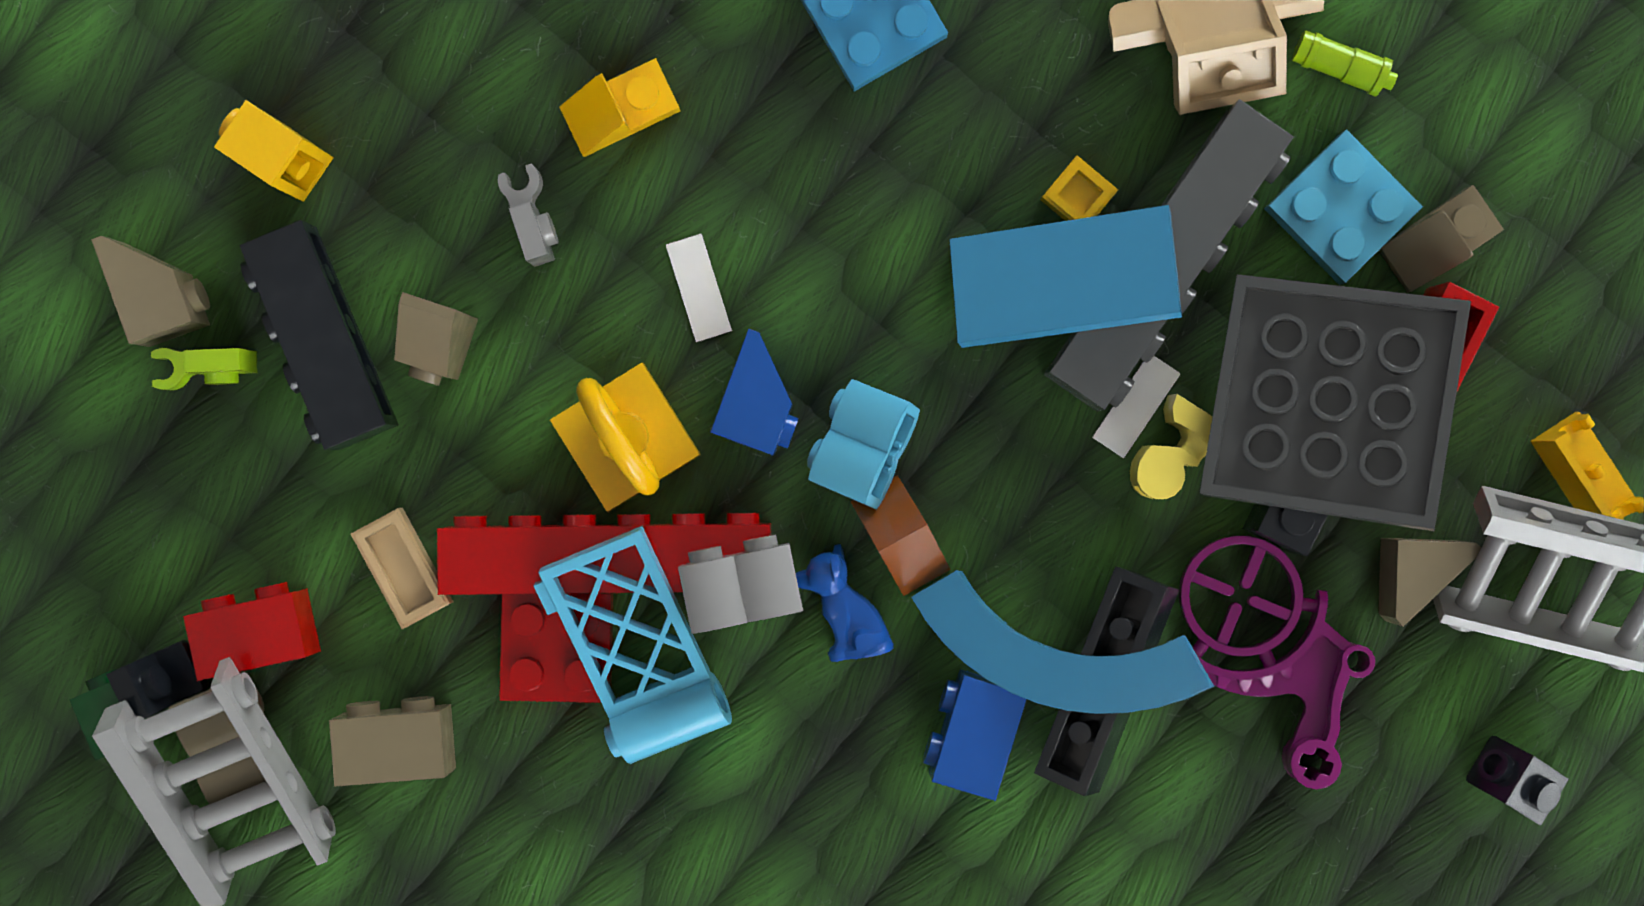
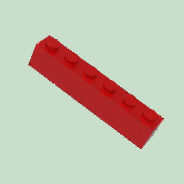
M705 513L672 514V524H650V514H617L618 524L596 525L595 514L563 515V525H541V515L508 516V526H487V516H453L454 526L437 528L438 595L537 594L534 584L542 580L538 573L541 567L640 526H643L673 592H683L678 566L690 563L688 552L721 546L723 556L744 552L743 541L771 535V523H760V513H727V523H705ZM636 545L613 553L607 570L639 581L645 565ZM605 557L591 564L602 567ZM572 570L558 576L565 593H592L597 580L596 577L578 570ZM648 573L644 584L655 588ZM604 580L598 593H634Z

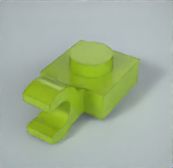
M159 348L151 352V358L169 359L174 367L173 374L168 379L152 380V387L162 390L180 389L196 374L204 375L205 384L219 385L238 384L239 374L257 373V351L229 348L184 350L181 352L175 349Z

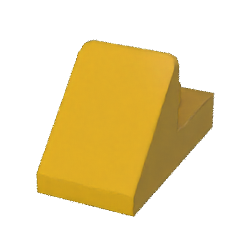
M656 58L609 81H606L602 73L595 76L559 107L583 157L681 111Z

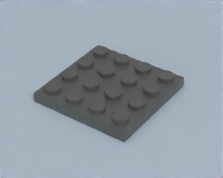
M1237 274L1200 494L1435 531L1471 301Z

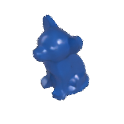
M841 544L834 545L833 552L820 553L810 560L805 570L796 572L799 589L810 590L821 595L822 615L830 624L835 638L834 645L827 652L831 662L878 656L894 649L887 627L876 607L866 597L847 584V565L844 560Z

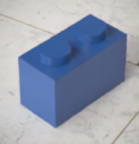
M959 670L956 682L948 679L939 704V711L946 713L941 733L931 732L923 757V764L930 765L929 775L931 781L996 801L1026 699L1008 692L981 675L965 670Z

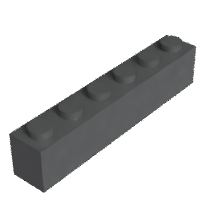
M1240 99L1226 110L1161 204V206L1169 205L1171 211L1182 314L1197 294V291L1190 286L1203 269L1209 274L1226 253L1228 246L1222 243V240L1233 225L1240 229L1256 210L1259 201L1253 197L1264 180L1270 184L1273 183L1291 158L1284 151L1294 136ZM1167 320L1073 332L1043 375L1095 411L1105 410L1108 404L1116 408L1134 385L1135 381L1128 376L1138 361L1141 359L1148 363L1163 344L1166 336L1159 331Z

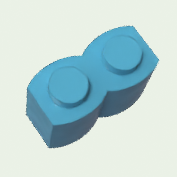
M851 379L846 389H840L832 400L829 410V417L832 419L830 430L824 439H818L809 453L807 466L811 470L808 480L877 510L890 487L898 460L912 436L920 409L911 402Z

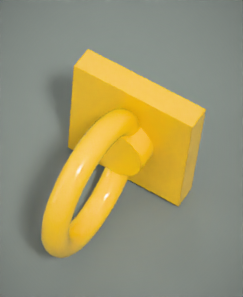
M644 363L638 364L603 387L595 379H582L578 383L576 390L579 402L550 419L607 512L612 511L639 493L644 495L654 494L659 488V481L701 455Z

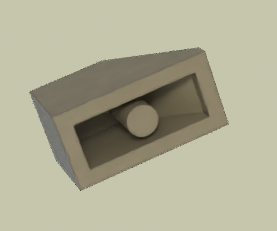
M105 236L91 239L129 344L151 347L210 326L205 310L210 308L207 292L202 283L197 278L194 279L192 274L124 242Z
M402 292L398 304L394 360L410 365L407 376L439 386L442 376L458 380L478 318Z

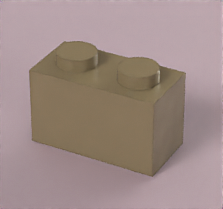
M433 696L401 700V708L380 709V701L350 703L346 705L347 712L329 720L334 787L445 778L456 769L451 704L435 705Z

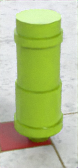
M1304 30L1291 61L1301 64V67L1311 68L1340 79V82L1364 90L1367 94L1374 97L1378 96L1382 88L1392 90L1398 78V74L1391 71L1392 59L1382 58L1356 47L1351 48L1325 38L1320 33H1312Z

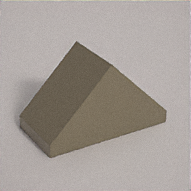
M1381 538L1378 614L1386 622L1404 627L1476 559L1481 547L1475 542L1459 540Z

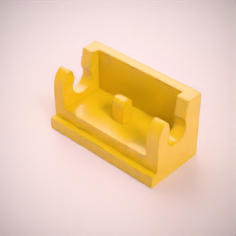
M1574 412L1530 441L1573 508L1624 520L1625 516L1635 512L1644 513V498L1635 497L1591 430L1595 423L1589 414Z

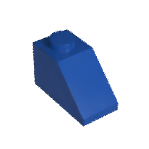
M748 329L710 433L774 456L778 446L788 449L799 418L789 415L793 404L760 333Z

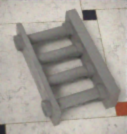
M1481 486L1473 505L1483 534L1487 535L1462 588L1446 586L1433 598L1440 623L1447 624L1449 627L1461 632L1476 631L1603 662L1622 671L1632 669L1644 672V587L1621 628L1591 621L1618 571L1629 569L1644 573V525ZM1518 542L1542 548L1514 602L1484 595L1509 544H1516ZM1576 556L1596 561L1568 615L1538 608L1564 558Z
M231 657L219 661L210 686L212 692L147 719L141 716L136 717L128 702L124 700L105 708L92 735L200 906L224 905L235 871L302 843L306 846L317 866L327 862L332 837L336 834L335 823L331 813L324 805H317L258 705V694L252 679L245 672L239 673ZM223 711L239 735L235 739L175 764H172L170 761L164 762L153 744L154 740ZM250 756L266 780L202 808L197 805H191L181 789V785ZM276 800L279 801L292 823L228 851L223 847L218 848L208 832V829Z

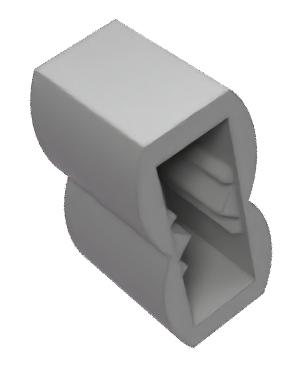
M775 534L743 541L745 551L723 556L721 546L688 552L690 563L679 565L678 571L691 634L803 611L790 544H778Z

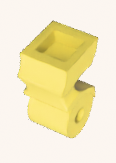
M1178 394L1167 395L1163 408L1165 422L1179 429L1181 439L1178 445L1174 447L1142 446L1131 463L1130 482L1135 491L1149 499H1168L1175 496L1182 489L1185 481L1184 466L1197 467L1206 456L1213 416Z

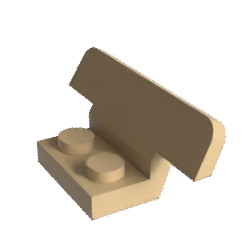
M1132 0L1118 3L1111 8L1108 17V27L1113 52L1166 42L1167 49L1172 55L1174 106L1178 113L1182 115L1233 105L1239 99L1243 102L1285 95L1287 81V35L1280 19L1324 11V0Z

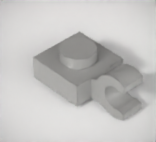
M532 164L525 165L526 172L529 175V183L526 188L514 190L506 173L498 174V186L509 202V212L525 260L536 267L555 260L551 246L558 244L559 241L549 213L540 214L535 206V201L542 191L543 180L540 172Z

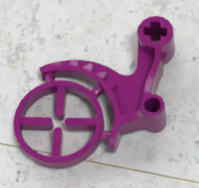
M1230 536L1207 544L1191 558L1182 574L1179 586V604L1183 618L1190 630L1198 638L1192 648L1213 685L1246 696L1269 697L1289 693L1296 694L1302 699L1304 704L1303 713L1293 737L1288 740L1283 748V767L1291 777L1307 788L1316 790L1327 788L1337 780L1342 767L1340 755L1334 746L1340 732V711L1345 688L1350 676L1364 678L1374 670L1375 656L1367 647L1348 642L1325 622L1328 608L1327 591L1317 590L1314 599L1303 597V588L1299 574L1291 560L1279 548L1265 540L1250 536ZM1235 544L1253 546L1239 580L1240 587L1249 589L1252 586L1264 555L1267 552L1282 566L1291 588L1290 609L1257 596L1251 595L1247 598L1248 605L1285 621L1270 638L1261 643L1246 647L1228 646L1242 611L1240 604L1231 603L1214 640L1196 622L1189 598L1191 582L1226 596L1234 594V588L1231 585L1201 574L1196 569L1214 551ZM1301 611L1312 612L1308 626L1300 640L1289 652L1275 660L1271 649L1278 646L1291 634L1299 620ZM1211 647L1219 652L1233 656L1259 655L1263 666L1244 670L1227 669L1212 665L1202 660L1201 657ZM1356 651L1358 655L1357 664L1349 668L1347 663L1348 656ZM1303 753L1307 755L1315 753L1321 757L1322 764L1319 769L1316 767H1309L1307 769L1300 763Z

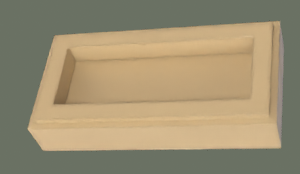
M397 508L351 533L401 629L407 628L453 603L450 595H438L437 570L403 508Z

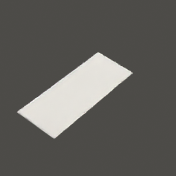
M702 234L666 244L696 342L732 331Z
M1155 356L1148 363L1143 362L1132 378L1135 382L1127 396L1118 407H1113L1092 438L1124 459L1180 376V373Z

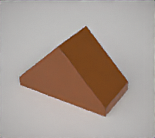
M898 475L893 477L890 487L877 510L855 500L850 501L903 596L951 570L926 521Z

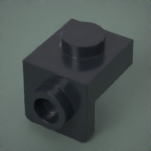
M1497 736L1489 738L1466 777V781L1474 787L1491 795L1540 826L1548 813L1557 806L1561 792L1569 780L1537 757Z

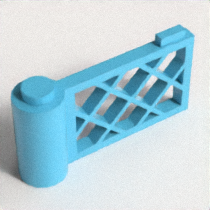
M643 526L540 568L538 573L542 580L535 582L534 588L547 615L558 612L609 717L610 725L604 727V735L614 757L622 756L627 763L632 764L731 724L732 715L723 688L717 677L710 672L696 639L691 634L689 624ZM636 545L645 565L639 581L607 570L613 553ZM605 557L602 567L591 564ZM572 570H578L596 577L597 580L588 602L565 594L558 576ZM648 573L655 588L644 584ZM603 580L634 592L625 616L594 605ZM640 594L663 603L667 616L661 630L631 619ZM573 609L583 612L580 623ZM589 615L620 626L611 650L588 641L583 629ZM671 622L678 636L668 633ZM626 629L657 640L648 664L617 653ZM665 643L685 651L692 668L672 674L654 667L662 644ZM597 658L606 661V664H605L603 670H602V668H601V666H600V664H599ZM612 663L643 675L637 690L617 698L615 697L606 679ZM649 677L658 680L646 686Z

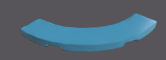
M956 570L912 596L925 621L941 641L966 665L988 681L1008 692L1041 705L1066 711L1094 714L1129 713L1159 708L1186 700L1214 687L1190 642L1183 635L1163 645L1119 656L1079 655L1033 641L1012 629L985 604L973 589L963 571Z

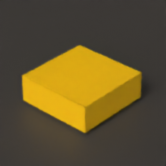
M1076 156L1040 200L1061 218L1068 221L1097 216L1118 189L1079 156Z

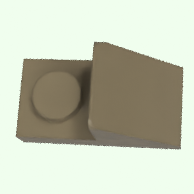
M1472 185L1463 189L1390 239L1379 252L1406 292L1409 293L1471 258L1474 255L1472 251L1504 229L1475 186Z

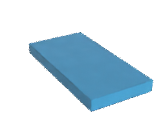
M1169 205L950 239L957 340L961 348L1182 318Z

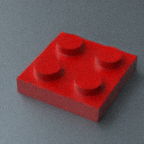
M565 593L588 602L591 593ZM598 593L594 605L613 612V593ZM502 594L500 701L601 703L558 612L547 615L538 594ZM573 609L580 623L583 612ZM589 615L583 629L588 641L611 650L613 624ZM597 658V660H598V662H599V664H600V666H601V668H602V670H603V669H604V666H605V664H606V661ZM612 666L606 678L610 687L612 677Z

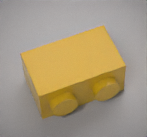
M245 100L240 109L232 110L225 117L219 128V136L221 137L214 146V148L270 186L303 202L334 158L247 100Z

